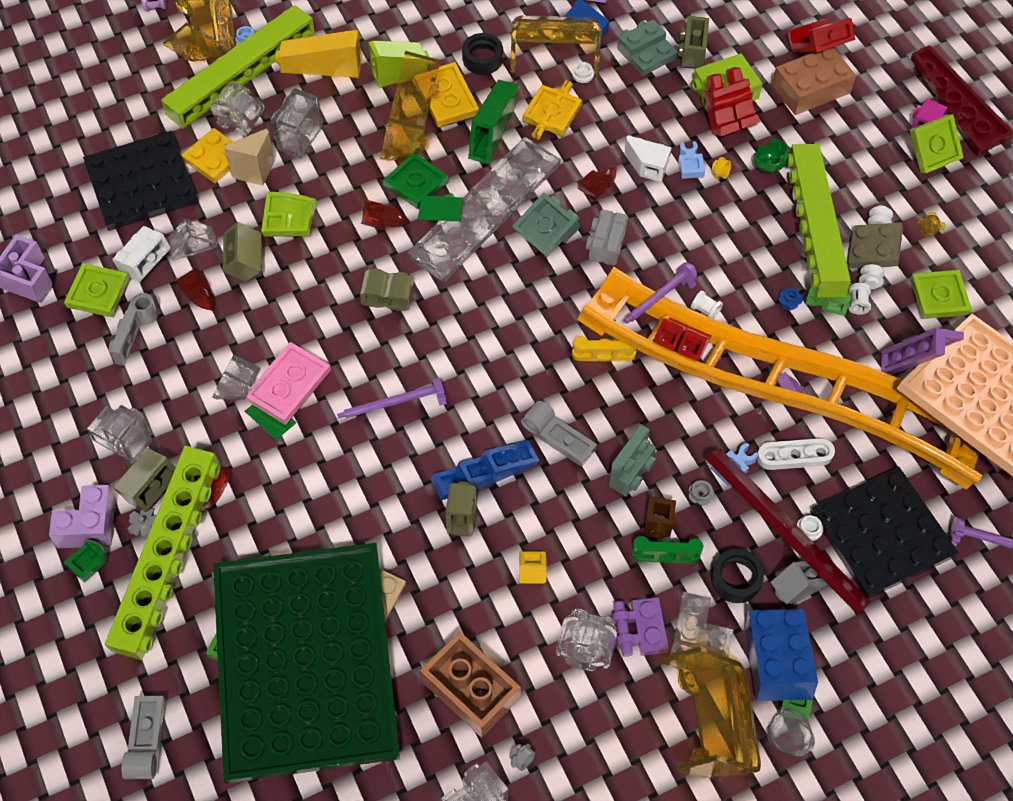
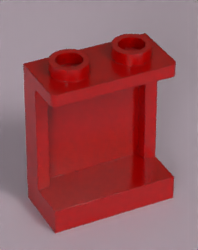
M845 18L828 24L827 19H822L788 30L791 52L817 53L856 40L852 18Z

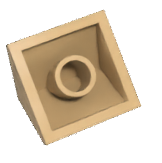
M267 128L224 145L232 178L264 185L275 162Z

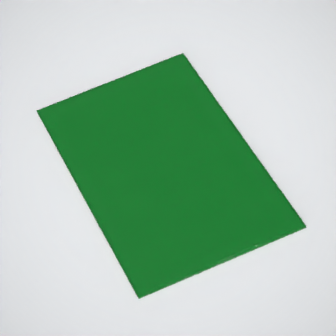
M422 196L417 220L459 222L463 197Z
M251 405L244 411L275 440L279 439L297 423L291 418L285 425L254 405Z

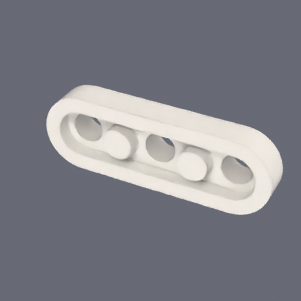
M822 438L768 442L759 448L757 461L761 467L768 470L825 466L832 461L835 448L830 441ZM817 452H820V453H822L824 456H823V457H820V456H818L816 453H817ZM792 454H795V455H797L799 458H798V459H795V458H793L791 455H792ZM766 456L772 457L773 460L766 459Z

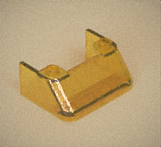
M175 0L177 9L189 15L190 24L186 22L163 42V46L192 62L218 59L236 46L231 0Z
M526 15L517 16L513 19L511 29V72H515L516 42L594 44L593 70L594 75H598L601 45V26L598 20L590 17Z
M405 51L380 159L391 161L417 155L420 150H425L427 137L424 136L425 124L431 98H436L439 85L435 84L441 60Z
M702 646L662 658L663 664L679 670L678 683L680 687L688 694L694 696L701 748L692 751L689 762L676 765L677 771L699 778L740 776L759 772L761 769V759L748 679L743 665L739 661Z

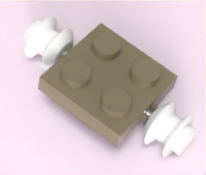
M886 206L872 208L869 211L868 225H854L848 264L850 268H861L859 282L868 284L871 289H876L883 285L884 280L882 277L885 275V270L882 267L898 266L903 226L902 222L892 223L893 212Z

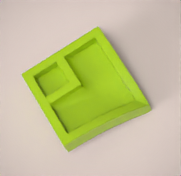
M267 192L261 229L263 236H310L312 219L317 207L316 199L292 193Z

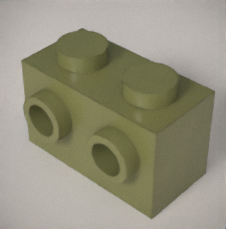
M687 17L686 28H681L680 41H684V44L680 43L678 57H682L681 66L699 68L704 65L709 18Z
M240 222L235 223L224 232V273L247 282L261 272V232Z
M147 448L113 488L128 503L147 512L169 486L176 467L167 457Z

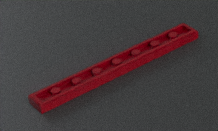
M722 449L715 450L706 457L707 461L856 613L862 612L872 602Z

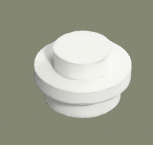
M580 62L573 68L572 77L579 83H587L593 79L594 70L589 63Z
M808 515L802 517L797 522V526L812 541H816L821 537L823 526L817 517Z

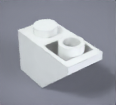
M627 136L625 155L640 177L662 182L669 164L672 147Z

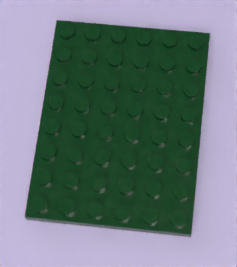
M377 542L213 563L223 780L225 784L400 759Z

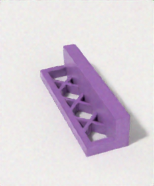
M934 328L883 349L881 371L893 375L945 355L946 346L964 340V332Z

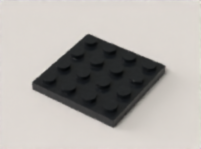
M172 130L83 157L108 231L199 203Z
M900 467L813 506L810 510L811 515L821 521L824 535L859 589L869 599L956 557L959 553Z

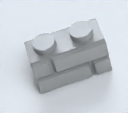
M602 209L599 218L594 217L591 227L594 235L588 236L586 250H589V259L591 261L604 262L614 266L617 264L627 228L628 216L626 214L613 213V211Z

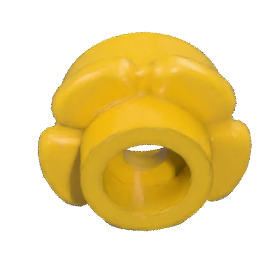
M720 157L714 161L712 173L715 174L716 179H726L731 170V161Z

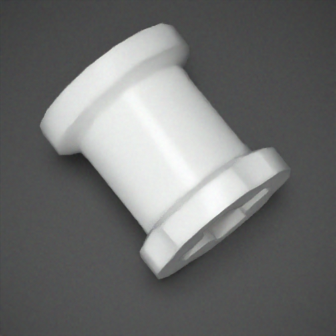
M855 283L849 287V294L852 295L851 303L849 304V311L851 313L863 315L871 310V304L869 303L871 287L868 284Z
M701 290L693 300L691 309L698 310L709 318L715 319L721 311L723 303L721 301L716 302Z

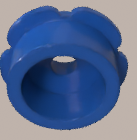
M785 288L780 292V305L786 310H795L802 303L803 296L795 288Z

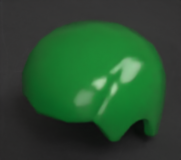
M776 139L771 140L770 144L766 147L760 144L757 151L753 154L754 165L764 173L780 171L788 162V145L784 141Z

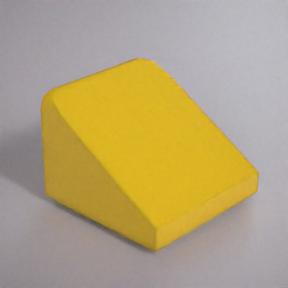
M519 552V582L522 584L546 583V552Z

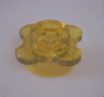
M930 212L926 217H919L917 220L921 232L926 236H934L939 230L943 231L946 227V224L941 222L938 215L934 212Z

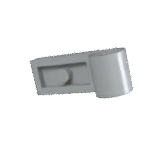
M147 293L135 295L130 302L128 310L125 311L123 319H120L118 322L115 339H112L109 344V353L117 365L125 366L141 324H151L158 317L154 301Z
M537 401L521 419L522 425L529 432L581 467L597 449L595 442L555 417L553 409L543 401Z
M163 696L134 697L128 751L124 753L121 771L123 779H154L156 776L165 698Z

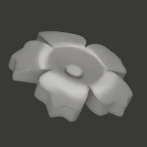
M149 509L147 512L141 510L140 514L135 511L129 514V523L131 525L127 529L130 534L139 536L141 533L142 538L148 537L156 515H153V509Z

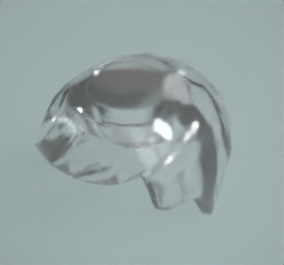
M784 708L778 710L770 718L766 727V734L769 742L777 750L785 754L804 756L814 748V734L808 718L804 714L791 708Z

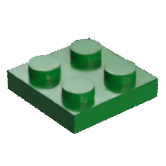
M415 152L383 179L385 187L416 209L420 208L422 196H433L449 182L447 174Z

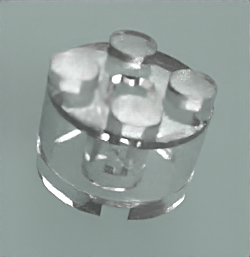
M231 82L221 90L211 105L210 110L217 117L216 123L224 129L231 127L238 134L246 137L265 109L262 101L258 97L255 99L249 95L251 91L246 87Z
M573 609L571 615L566 616L563 620L556 647L557 656L560 658V654L566 658L565 663L577 669L595 671L596 666H603V670L607 669L611 664L617 638L614 619L608 616L599 617L588 614L582 609Z

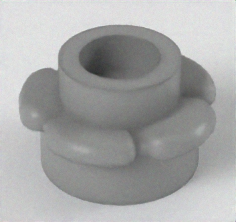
M699 480L689 487V499L693 503L707 505L710 499L714 497L712 486L707 481Z
M518 744L512 750L509 756L512 759L510 763L512 768L516 767L523 771L530 765L535 757V752L530 749V744L523 746Z

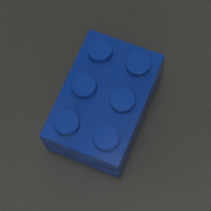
M804 609L749 611L745 625V635L756 701L813 700L818 685V678Z

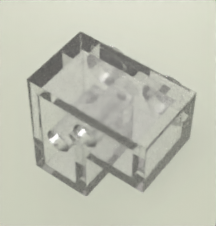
M120 405L116 410L106 406L87 428L94 442L133 464L153 441L149 433V427L143 420V414L135 408L128 409L123 405Z
M683 592L670 654L724 667L730 653L733 629L706 623L711 598Z
M486 761L482 765L476 763L464 773L466 777L463 778V787L458 791L452 789L441 799V801H508V788Z

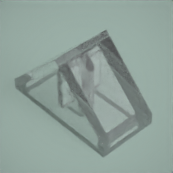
M186 219L166 239L171 247L170 253L173 261L219 247L212 226Z

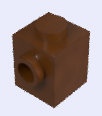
M656 497L649 498L644 534H649L651 537L658 539L670 538L674 525L676 500Z

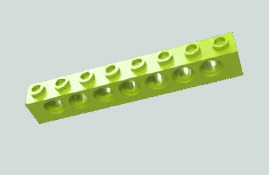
M184 446L104 645L111 652L143 660L145 653L150 651L153 643L152 635L154 629L161 624L163 606L165 601L168 602L172 596V583L175 576H179L182 570L183 555L191 547L192 532L194 527L200 524L202 518L201 509L204 502H208L211 495L210 486L213 479H216L220 472V464L215 453ZM201 475L199 480L190 482L192 477ZM191 499L188 505L180 506L184 500ZM182 523L179 529L171 530L174 524ZM172 547L169 554L161 555L165 548ZM162 572L158 580L151 581L155 573ZM152 597L150 604L141 606L145 598ZM142 622V626L138 631L131 632L134 624Z

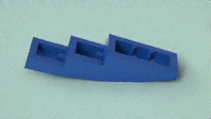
M529 440L486 450L481 457L459 462L455 469L433 474L431 481L440 500L443 501L448 499L449 485L451 483L467 482L474 485L477 490L538 464L540 460Z

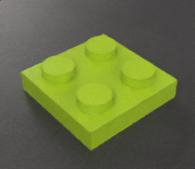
M947 114L910 129L921 173L931 172L964 158L953 114Z
M82 263L64 304L66 308L113 317L130 279L129 275L126 272Z
M960 270L912 274L910 280L922 319L970 315L972 308Z

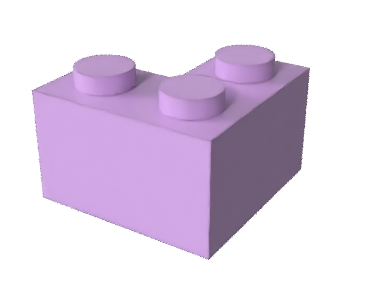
M17 234L13 237L0 256V288L40 303L53 284L46 269L40 266L45 258L36 241Z
M109 485L82 486L79 510L52 511L49 536L57 548H80L85 540H94L102 544L103 547L111 546L116 498Z

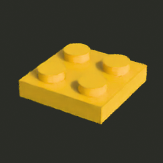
M213 128L181 156L185 163L216 184L230 172L224 145L233 141Z

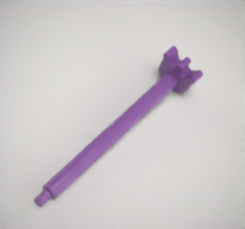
M688 262L680 265L676 276L629 313L624 322L628 324L630 321L636 320L681 282L683 286L688 283L689 288L692 289L696 285L697 271L695 267Z
M440 378L432 379V386L345 409L344 412L338 413L337 416L338 419L342 417L349 418L435 393L439 406L447 404L445 392Z
M955 517L952 521L949 539L955 547L957 543H960L961 537L967 535L1013 549V539L965 526V520Z

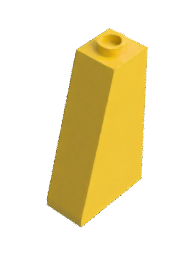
M358 30L281 41L280 50L276 51V63L280 65L281 73L359 78L362 59Z

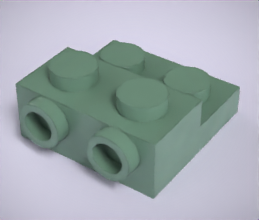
M654 19L649 22L643 20L635 29L631 31L629 29L623 30L618 37V51L642 76L678 58V51L665 39L666 32Z
M543 192L512 227L547 258L561 242L566 243L581 226L578 223L580 218L571 209L566 211L561 207L563 203L556 196L552 195L550 198Z
M641 424L612 463L609 487L625 497L632 490L636 491L643 480L642 474L646 471L649 472L656 462L654 457L656 447L650 444L648 440L650 429Z

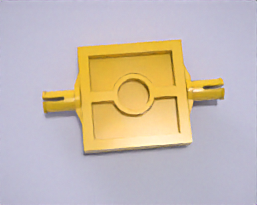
M565 80L560 89L541 85L525 110L522 121L536 126L532 132L533 138L537 137V140H539L545 130L564 136L582 106V99L568 93L573 86L572 82Z

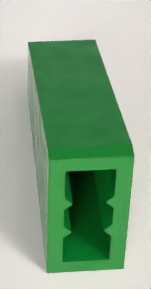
M498 79L472 119L468 159L486 164L491 163L517 105L518 84Z

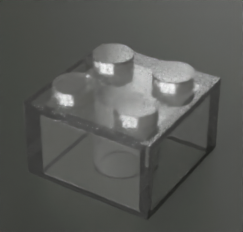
M294 88L284 98L282 106L278 111L274 112L271 118L278 150L302 159L323 128L319 98L317 96Z

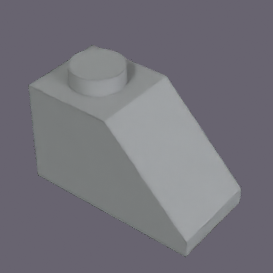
M806 561L793 562L771 581L775 588V594L786 604L800 602L828 585Z

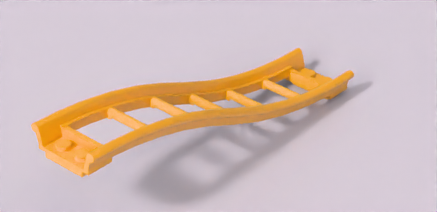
M613 267L591 301L583 307L577 318L578 321L599 335L603 336L604 333H607L638 351L693 376L725 388L838 420L883 438L940 467V473L966 490L973 483H978L982 477V474L974 470L980 451L972 447L953 431L946 452L924 440L899 429L907 409L932 420L946 429L948 427L897 390L902 379L832 354L744 331L709 318L666 297L661 298L645 311V313L660 320L650 336L646 338L614 321V319L626 302L637 308L652 296L655 291L637 282ZM672 317L712 335L709 343L714 344L715 347L705 364L653 342L663 318L670 319ZM725 349L775 364L765 383L715 368V365ZM784 367L834 380L836 383L828 400H823L804 393L775 386L778 381L777 377L781 375ZM845 385L859 388L896 403V409L890 424L837 404Z

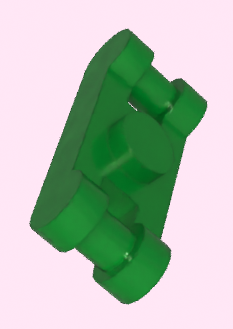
M639 536L634 540L631 555L634 560L639 562L696 564L700 560L704 545L699 539H691L688 543H675V541L669 539L653 542L644 536Z

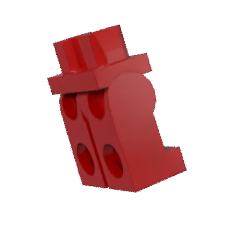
M739 67L726 70L728 81L724 83L721 74L717 73L707 76L708 88L704 89L703 93L704 97H706L711 132L714 135L724 136L760 123L759 116L755 114L752 103V92L749 87L750 81L743 78Z
M671 317L670 319H662L653 342L673 351L678 349V353L699 361L712 335Z

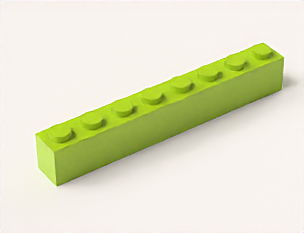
M296 5L284 11L277 18L267 23L263 28L253 33L246 40L236 45L232 50L219 57L215 62L202 69L194 77L161 99L165 115L184 129L275 63L276 51L280 50L281 41L310 37L315 34L313 18Z
M792 144L786 167L790 168L789 182L794 186L793 200H797L796 216L800 217V234H804L803 250L808 253L807 269L811 270L812 273L810 278L811 287L815 288L817 298L846 297L851 280L820 144Z

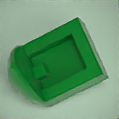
M85 540L84 544L64 563L85 583L106 564L107 555L102 544L94 540Z

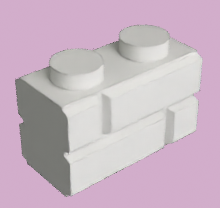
M143 226L132 236L131 240L122 250L117 252L113 262L119 271L126 272L129 278L131 277L141 282L171 247L162 233Z

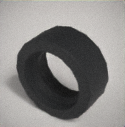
M477 33L469 36L462 46L464 66L468 71L479 75L491 74L497 71L503 62L502 42L496 36L489 33ZM477 49H489L495 55L487 59H478L473 57L471 52Z
M742 549L728 550L722 553L715 561L711 574L712 587L717 595L725 601L736 604L746 603L753 599L761 589L765 575L763 565L749 551ZM730 563L746 566L753 574L752 584L747 589L740 590L730 587L722 579L723 568Z

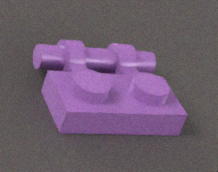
M659 597L633 600L631 603L632 611H625L623 601L613 603V622L617 624L619 634L617 636L618 647H621L623 657L633 655L632 646H639L641 656L668 653L669 647ZM628 623H635L636 634H629Z

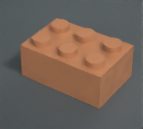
M832 47L777 66L772 87L792 113L798 115L850 94L856 74L836 49Z
M460 631L420 670L421 682L481 738L521 698V687Z

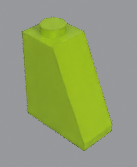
M368 42L371 72L379 88L414 78V74L428 70L430 57L427 50L424 51L420 43Z

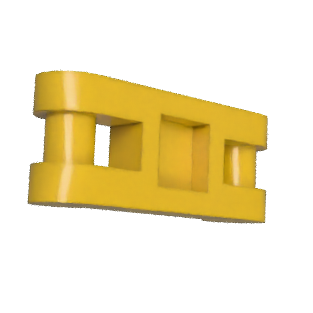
M577 336L573 340L572 357L576 361L629 362L634 360L636 356V349L622 341H611L609 339L587 340L583 336Z

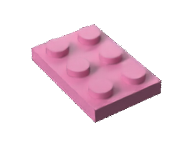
M290 342L244 395L245 401L286 425L328 375L331 367L326 362Z

